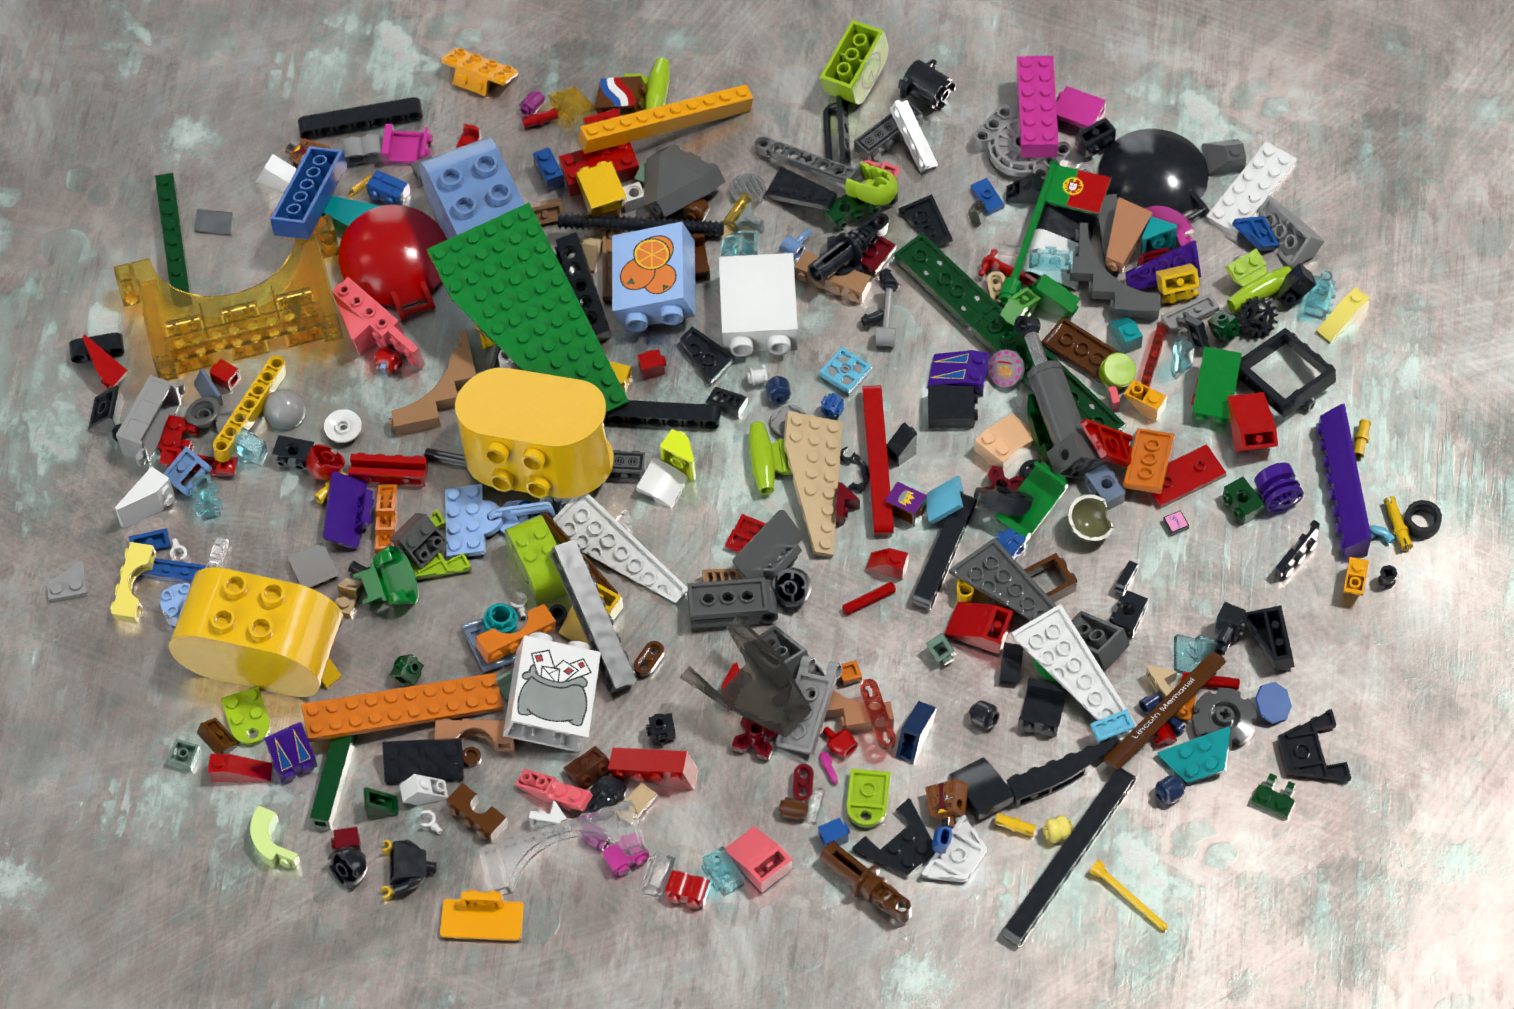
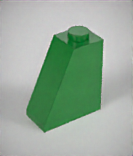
M1045 273L1028 287L1041 297L1036 307L1058 317L1067 318L1069 315L1073 316L1079 308L1077 304L1080 298Z

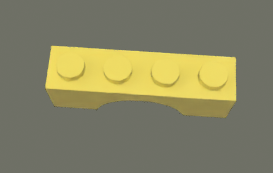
M130 542L129 548H126V561L120 569L121 580L115 588L116 599L115 602H112L110 612L115 620L138 624L142 604L139 599L133 596L132 585L140 574L152 570L157 553L153 545Z

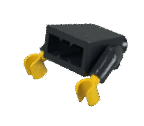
M389 840L382 842L383 846L387 847L381 849L382 853L390 855V885H393L392 888L388 886L381 888L382 893L389 891L387 895L382 896L384 900L389 901L393 898L394 894L406 892L420 885L426 877V873H436L437 863L426 861V851L412 841L400 840L394 841L392 844Z

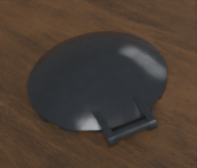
M1141 129L1121 136L1104 152L1099 164L1098 174L1111 177L1106 195L1117 194V199L1120 197L1142 208L1151 206L1169 207L1183 215L1197 208L1196 211L1186 216L1190 222L1202 215L1206 216L1210 212L1208 206L1202 201L1209 178L1207 163L1200 150L1185 137L1163 129Z

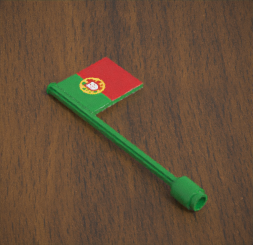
M1056 161L1049 163L1050 167L1012 275L1004 279L999 293L1000 301L1003 304H1006L1009 298L1021 289L1022 283L1019 281V276L1045 203L1099 216L1111 177L1061 166Z

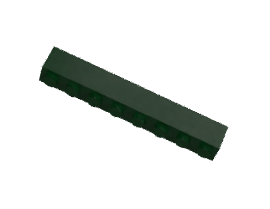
M173 173L156 175L155 181L172 301L175 308L192 306L193 300L175 178Z

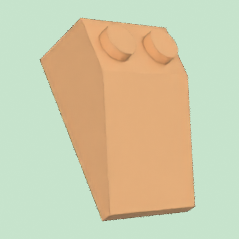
M1012 413L988 427L975 439L974 452L992 466L995 465L1002 468L1005 472L1034 444L1029 426Z

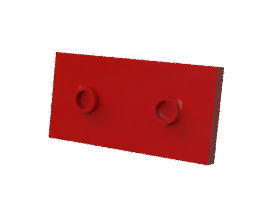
M1206 444L1169 462L1162 493H1149L1161 509L1226 477L1227 473Z

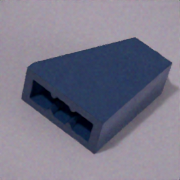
M921 701L917 702L901 729L896 758L911 764L915 763L934 722L937 707Z

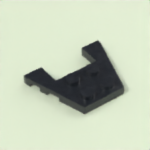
M1328 709L1324 714L1318 717L1315 716L1305 724L1298 725L1278 736L1287 775L1351 781L1347 762L1326 765L1317 731L1336 728L1332 709Z
M910 798L896 809V813L909 825L884 847L879 849L866 836L852 847V851L855 853H860L873 862L877 861L885 865V868L906 878L914 874L936 853L932 849V839Z

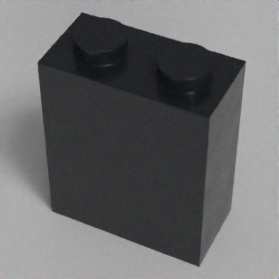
M928 386V428H974V421H978V409H974V404H978V395L974 393V386Z

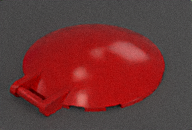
M404 205L376 207L357 217L344 232L338 251L340 271L344 280L349 277L379 304L395 307L401 321L412 314L436 308L431 293L442 280L427 249L447 239L435 220L418 209ZM422 300H426V302L421 303V304H419V305H416V306H413V307H410V308H407V309H404V310H403V308H402V307L411 305V304H413V303H416V302H419V301H422Z

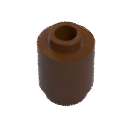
M785 797V800L780 801L779 812H782V817L796 820L807 818L809 804L805 803L804 800Z

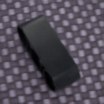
M114 332L89 337L112 358L122 356L125 353L123 335L121 333ZM83 338L74 339L69 342L70 357L73 363L92 361Z

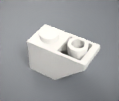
M414 774L400 784L402 801L404 803L422 805L448 798L445 780Z

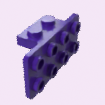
M339 472L331 474L323 529L324 540L352 549L359 547L361 531L370 525L372 521L370 513L374 505V499H372L373 491L366 489L367 483L365 481Z

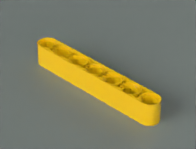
M274 355L269 358L214 440V457L218 462H226L232 457L262 412L265 400L272 392L276 391L284 379L286 367L285 359L282 356Z

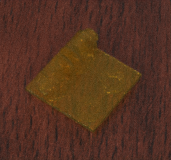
M575 86L548 95L550 105L556 107L557 112L572 124L577 123L578 115L595 110V105Z

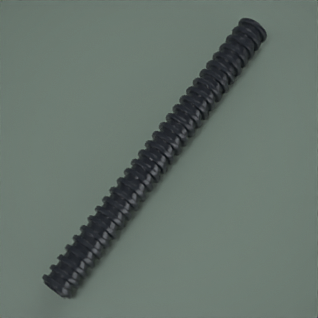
M561 212L558 214L559 229L564 227V229L570 228V230H573V228H576V230L582 228L584 230L586 228L589 231L590 229H593V231L605 229V231L610 230L611 232L613 230H616V232H619V230L631 232L683 222L691 235L704 234V236L708 235L709 237L711 235H714V237H717V235L722 237L724 235V223L717 220L715 222L703 220L702 222L699 219L697 221L694 219L692 221H689V219L683 221V219L677 220L675 218L672 220L669 218V220H666V218L660 219V217L654 219V217L643 219V217L637 218V216L626 218L619 215L617 217L605 215L604 217L601 214L600 216H597V214L585 216V214L579 215V213L577 215L565 213L564 215Z

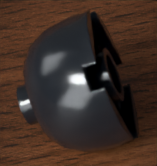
M795 567L786 568L774 577L772 590L782 605L795 607L805 602L811 594V579L802 569Z
M344 846L336 849L329 855L328 861L331 859L330 871L342 885L345 881L349 884V888L353 887L365 877L367 861L362 851L351 846Z

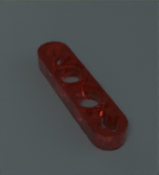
M1158 323L1141 380V383L1148 387H1151L1168 325Z
M865 679L860 685V693L877 743L881 749L891 750L896 744V736L878 684L873 679ZM866 686L872 688L873 696L870 697L869 691L866 689ZM872 702H878L881 706L879 709L873 710L869 705ZM878 719H884L886 725L878 727L875 722ZM884 732H886L887 738L890 740V743H886V741H884Z

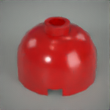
M316 444L313 448L311 447L306 458V466L312 477L316 480H330L333 472L341 473L345 460L339 452L334 454L331 452V447L322 444Z

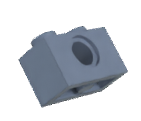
M1106 464L1085 474V485L1092 495H1097L1106 500L1107 511L1124 503L1126 490L1122 484L1117 482L1115 473L1112 469L1109 470Z

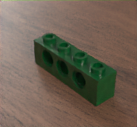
M898 192L889 204L882 206L873 205L858 199V197L854 198L846 194L836 199L830 211L823 210V216L833 231L843 229L855 221L858 222L870 214H875L887 206L894 205L898 202Z

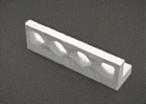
M895 101L889 109L920 173L937 167L938 163L908 101Z

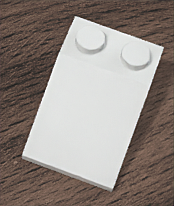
M151 467L115 507L121 527L126 528L163 511L167 506L171 505L175 494L170 479Z

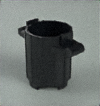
M918 59L907 69L903 79L899 80V98L905 99L911 95L933 109L939 108L942 110L946 106L944 101L948 97L950 90L955 91L956 84L953 83L951 78L936 70L937 61L935 59H931L927 63Z

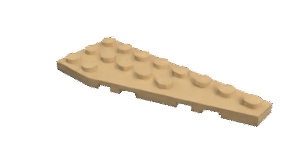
M788 411L785 419L783 447L788 456V466L792 471L800 507H802L803 520L807 525L813 555L832 558L835 544L842 421Z

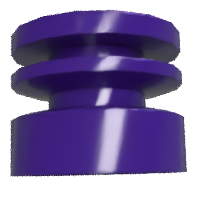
M1282 462L1270 465L1260 471L1254 478V483L1262 495V500L1267 510L1270 512H1280L1289 509L1304 497V491L1300 487L1298 480H1296L1294 470L1289 463Z

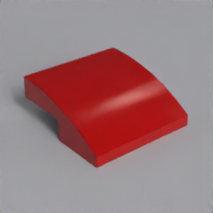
M741 514L735 529H732L725 547L739 553L766 523Z

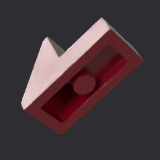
M838 482L836 525H844V518H848V509H860V499L842 482Z

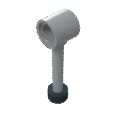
M892 279L883 281L882 289L886 291L883 326L877 327L876 346L895 347L896 328H891L890 326L893 292L897 291L898 282Z

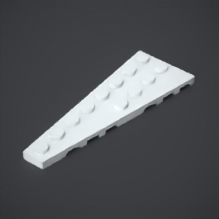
M588 493L572 498L553 518L571 540H576L584 554L675 604H678L687 595V587Z
M1061 604L1011 633L1013 639L1097 720L1127 709ZM1130 715V717H1131V719H1132V721H1133V723H1134V726L1136 727L1137 724L1135 723L1134 719H1133L1132 716ZM1132 730L1114 737H1117L1118 741L1121 742Z

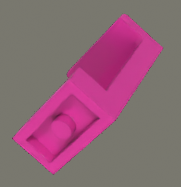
M1065 86L1063 92L1060 91L1057 96V119L1085 129L1098 122L1105 112L1106 100L1072 87Z
M385 124L381 150L383 164L411 166L412 163L431 155L429 144L433 142V134L430 133L429 127H425L424 132L395 131L393 124Z

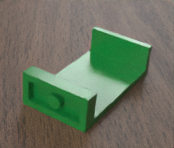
M1204 346L1192 416L1196 420L1206 421L1211 419L1217 424L1230 423L1227 396L1235 394L1242 353Z
M1036 461L1034 463V469L1017 490L1027 493L1034 498L1031 509L1022 516L1012 514L1009 516L999 512L995 515L997 521L1007 528L1010 527L1017 534L1025 537L1027 541L1068 488L1067 479L1059 473L1056 475L1050 471L1051 467L1044 462L1040 464Z

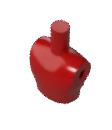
M829 727L823 729V733L830 738L826 745L832 753L846 759L858 748V743L847 729H842L837 733Z

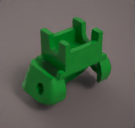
M387 546L372 558L371 568L353 575L354 579H362L368 598L362 600L363 604L370 605L380 600L388 601L389 604L393 605L415 604L418 601L419 589L414 570L404 551L397 546Z

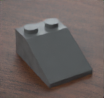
M1080 611L1071 620L1103 670H1106L1130 646L1124 628L1083 611Z
M776 625L744 644V648L779 687L788 684L797 677L802 657L804 655L809 656L803 646Z

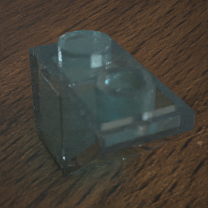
M740 229L723 238L721 256L758 255L760 243L759 230Z
M242 427L234 438L240 462L262 467L268 454L266 442Z

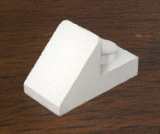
M555 801L553 802L550 814L542 810L530 811V826L564 833L570 832L569 821Z

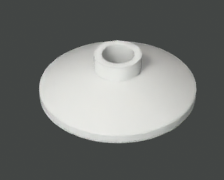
M347 409L334 411L324 422L326 436L337 443H346L354 440L360 434L362 428L360 417L355 412Z

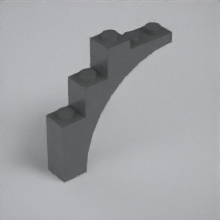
M1080 223L1079 229H1076L1075 240L1079 241V244L1075 246V256H1071V263H1067L1066 274H1070V281L1089 282L1088 292H1092V299L1111 300L1110 310H1114L1113 317L1158 319L1160 313V294L1147 293L1131 288L1112 276L1099 262L1092 249L1088 236V223Z

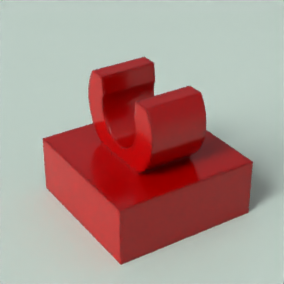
M1165 723L1153 735L1154 737L1160 735V738L1155 741V744L1159 746L1165 742L1171 745L1177 741L1168 723Z

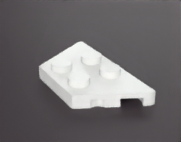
M966 815L961 816L952 829V839L946 853H935L922 872V878L966 883L986 854L987 847L979 839L976 830L967 821Z

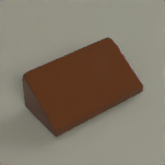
M216 718L200 723L197 734L215 754H228L239 746L235 738Z

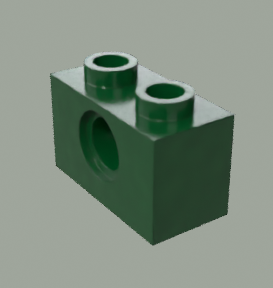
M1244 476L1224 486L1223 501L1226 505H1230L1235 517L1241 520L1244 525L1264 514L1265 504Z

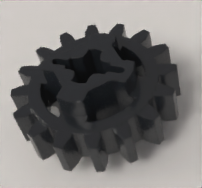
M1255 296L1253 301L1251 298L1246 299L1247 304L1241 303L1243 309L1237 310L1241 314L1237 319L1242 322L1239 324V327L1244 326L1243 332L1247 333L1250 331L1251 337L1255 333L1257 337H1261L1262 333L1268 335V330H1274L1272 324H1277L1278 322L1274 320V317L1278 316L1277 313L1273 312L1276 306L1271 307L1272 301L1265 302V297H1261L1259 300L1258 296ZM1256 304L1262 305L1265 309H1260ZM1263 313L1258 320H1252L1257 314ZM1250 325H1256L1259 329L1252 328Z

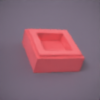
M1112 386L1108 388V400L1111 410L1119 412V395L1117 388Z

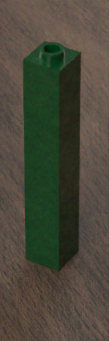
M357 734L331 739L310 814V821L313 827L332 829Z

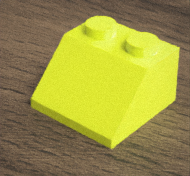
M671 429L660 445L661 461L678 469L688 476V479L695 481V463L689 438L682 431Z

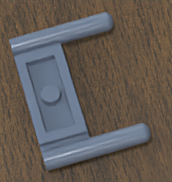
M484 617L461 624L462 631L465 633L464 635L479 666H481L482 672L515 662L516 654L487 664L476 648V636L484 633Z

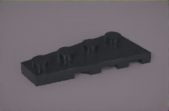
M782 166L765 193L768 199L828 211L831 210L838 197L836 192Z

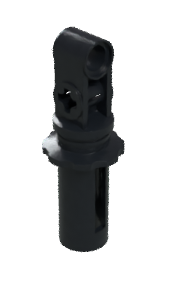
M876 213L856 230H851L848 234L840 233L836 236L837 244L808 265L810 276L816 282L823 283L850 261L853 264H858L863 259L862 254L881 237L886 235L889 217L884 213Z

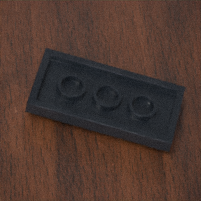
M462 738L382 742L385 782L405 781L414 774L437 779L465 777Z

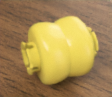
M1064 815L1047 819L1045 827H1043L1045 838H1049L1052 843L1068 839L1071 831L1074 830L1071 820H1067Z

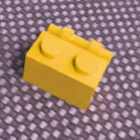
M1192 264L1155 272L1158 290L1163 295L1167 294V296L1161 297L1162 304H1173L1178 300H1191L1192 297L1199 296L1198 289H1193L1200 287L1198 271Z

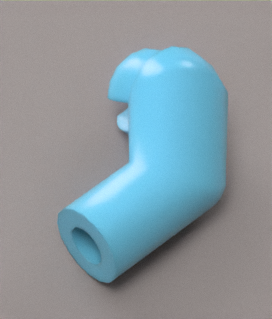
M1370 526L1371 539L1378 535L1389 545L1396 540L1385 527Z

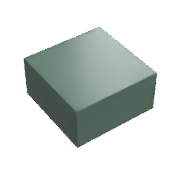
M176 739L167 759L169 766L192 772L201 752L200 746Z

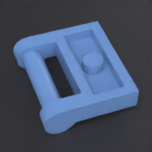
M186 446L163 474L170 479L174 487L186 497H189L191 490L213 468ZM196 464H199L201 468L184 487L181 484L182 480Z

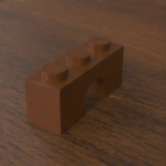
M461 783L446 799L448 811L453 816L458 815L462 818L463 823L467 827L476 829L478 835L484 840L488 839L493 842L508 827L507 817L493 806L484 813L474 812V807L479 803L478 796L464 783Z

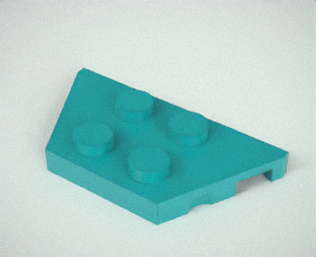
M1230 726L1158 751L1157 754L1187 784H1191L1226 771L1231 728Z

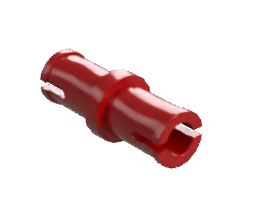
M556 107L543 112L537 111L536 114L522 117L521 120L524 129L538 124L540 126L544 125V122L558 119L559 116Z

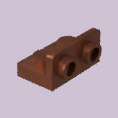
M596 746L563 768L565 773L576 782L577 787L585 790L599 778L610 773L608 770V757Z

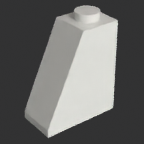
M272 154L256 182L284 193L297 169Z

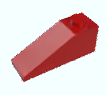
M84 334L82 338L96 371L102 378L100 382L108 389L116 385L118 386L130 372Z
M210 754L208 773L211 782H271L272 763L232 754Z

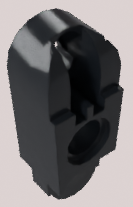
M998 485L993 490L977 487L974 492V498L984 502L983 508L1009 516L1010 514L1016 516L1025 515L1031 509L1034 500L1027 493Z

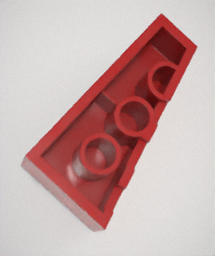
M612 748L608 766L612 776L620 780L625 779L688 790L695 789L699 770L688 751Z

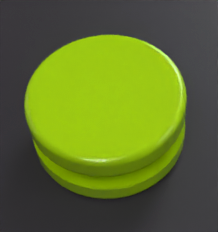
M1123 353L1109 355L1099 367V377L1108 388L1115 386L1117 390H1122L1136 376L1134 361Z

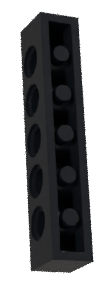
M575 232L556 239L557 246L554 248L557 256L562 259L560 265L564 273L567 274L568 281L588 321L597 319L594 324L590 325L598 341L612 337L578 234ZM575 253L573 258H567L569 254ZM575 270H580L579 274L573 275ZM581 286H586L583 291H578ZM587 302H591L588 308H584Z

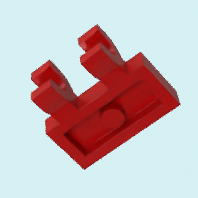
M169 415L158 450L162 452L163 446L182 448L183 451L187 446L193 451L194 446L191 445V440L183 439L184 433L197 436L199 428H196L197 425L188 423L186 418Z

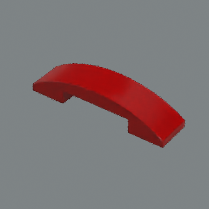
M163 446L159 464L169 467L182 452V448ZM198 455L213 468L204 476L226 477L235 475L238 457L232 456L226 462H218L215 457ZM196 464L189 474L195 475L201 466Z

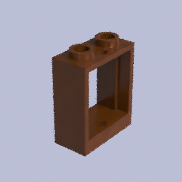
M1054 553L1024 570L1030 577H1033L1055 565L1066 581L1065 584L1046 593L1053 602H1056L1076 592L1077 578L1074 573L1069 572L1065 560L1060 558L1057 553Z

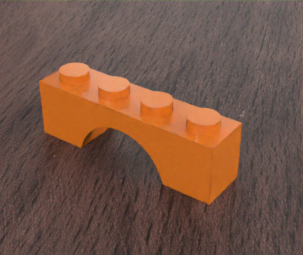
M542 604L527 612V623L520 631L507 634L492 628L476 636V648L487 664L499 661L502 657L517 651L524 635L529 636L535 632L552 635L556 631V620L545 604Z

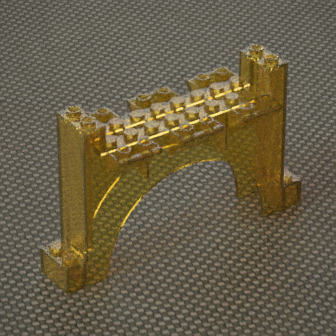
M331 214L320 217L308 240L295 238L292 252L278 271L256 286L237 293L204 296L176 289L157 274L150 258L113 267L124 307L141 303L158 378L167 381L178 379L177 372L182 374L211 367L214 364L212 353L230 349L233 361L268 353L267 340L280 336H285L288 348L324 339L326 343L343 338L324 263L325 258L337 256L339 251Z

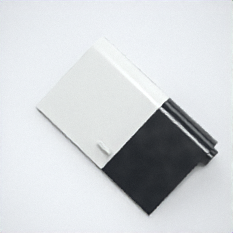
M1045 203L1029 248L1023 273H1027L1035 279H1038L1045 273L1063 287L1076 291L1079 281H1070V274H1066L1067 263H1071V256H1075V246L1079 244V241L1075 240L1076 229H1079L1080 223H1088V236L1091 239L1096 217L1085 212Z

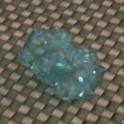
M210 474L192 478L193 488L190 489L192 499L197 500V504H194L197 516L201 515L203 522L221 517L220 509H223L221 499L216 498V493H219L216 482L212 483Z
M724 846L702 857L703 865L701 867L706 876L710 875L713 880L711 882L716 892L720 891L723 897L744 886V877Z

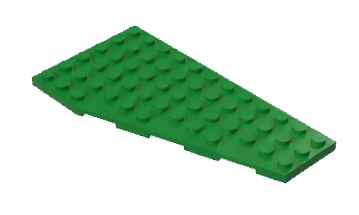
M526 203L427 249L451 301L520 370L587 381L595 385L602 392L606 402V413L629 403L530 203Z

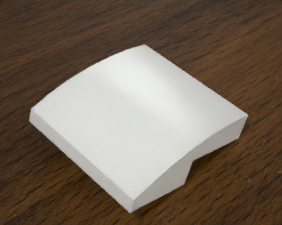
M653 457L636 490L654 498V502L671 509L686 484L688 476L671 465Z

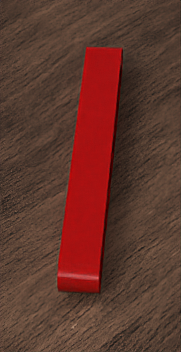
M881 385L862 386L874 535L894 534L892 505L886 502V498L891 491Z

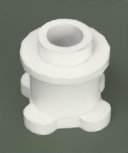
M765 364L762 365V369L753 370L750 368V372L747 373L748 384L752 383V386L755 387L756 384L764 383L766 387L768 376Z

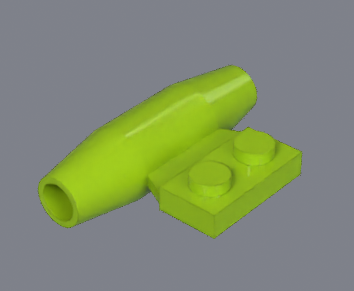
M657 58L649 78L642 74L624 73V77L641 76L644 83L647 84L648 90L644 97V110L665 105L670 83L669 60Z
M1257 248L1225 267L1234 283L1242 287L1227 300L1226 303L1232 313H1236L1237 310L1243 309L1241 303L1247 304L1246 299L1251 298L1253 301L1255 296H1258L1260 300L1261 297L1267 299L1279 292L1286 275L1292 269L1289 266H1284L1267 273L1266 262Z
M758 421L750 424L749 452L752 473L758 491L762 495H768L774 492L775 472L783 475H792V471L789 469L788 456L783 447L784 438L771 443L765 424Z

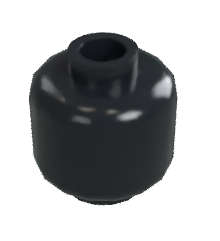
M983 700L973 704L969 710L971 722L984 729L994 727L1000 718L998 708Z

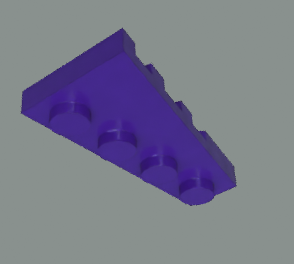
M1193 240L1125 272L1127 285L1137 290L1157 286L1156 271L1186 264H1192L1197 269L1198 278H1200L1201 271L1196 241Z

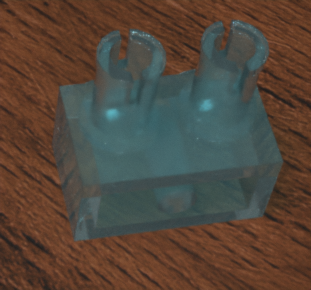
M1323 271L1321 276L1314 275L1316 286L1309 291L1303 315L1325 321L1327 314H1331L1333 308L1331 300L1336 299L1338 288H1335L1336 280H1332L1333 275L1330 271Z

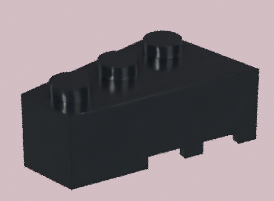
M1282 606L1246 612L1245 618L1248 619L1246 626L1273 669L1279 671L1295 667Z

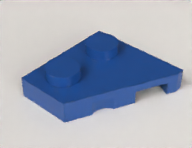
M1264 216L1237 218L1232 222V225L1260 251L1276 250L1279 246Z

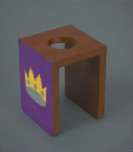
M896 482L886 498V502L892 505L894 517L915 526L927 508V495L900 482Z

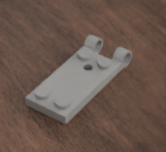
M806 655L802 657L775 743L777 747L809 755L814 754L836 681L842 673L841 663L830 661L826 669V675L821 676L812 674L815 669L816 659ZM811 692H815V696L813 698L809 697Z

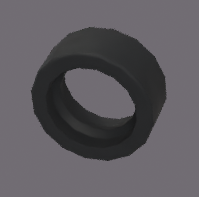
M1428 500L1414 501L1408 506L1404 516V524L1408 527L1409 533L1423 539L1435 535L1442 522L1440 508ZM1419 511L1427 512L1434 517V523L1429 527H1420L1412 521V515Z

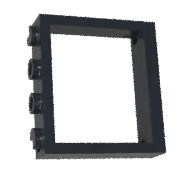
M1284 328L1241 357L1238 379L1254 393L1264 392L1268 405L1285 418L1336 382V369L1332 364H1328L1323 360L1319 353L1311 350L1307 343H1303L1298 339L1295 333ZM1285 344L1321 373L1287 398L1280 395L1250 369Z

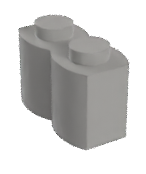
M367 134L361 138L352 136L343 140L345 160L348 166L374 163L382 160L379 135Z

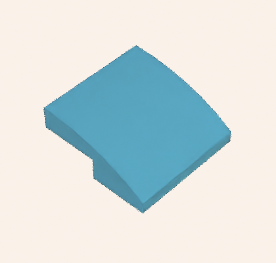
M957 475L928 492L926 506L930 523L934 524L963 508L961 494L964 491L960 476Z

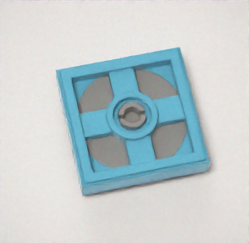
M841 347L821 369L819 376L850 395L872 370V366Z

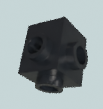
M658 713L648 717L649 725H646L647 736L652 737L653 743H666L668 740L676 739L672 713Z

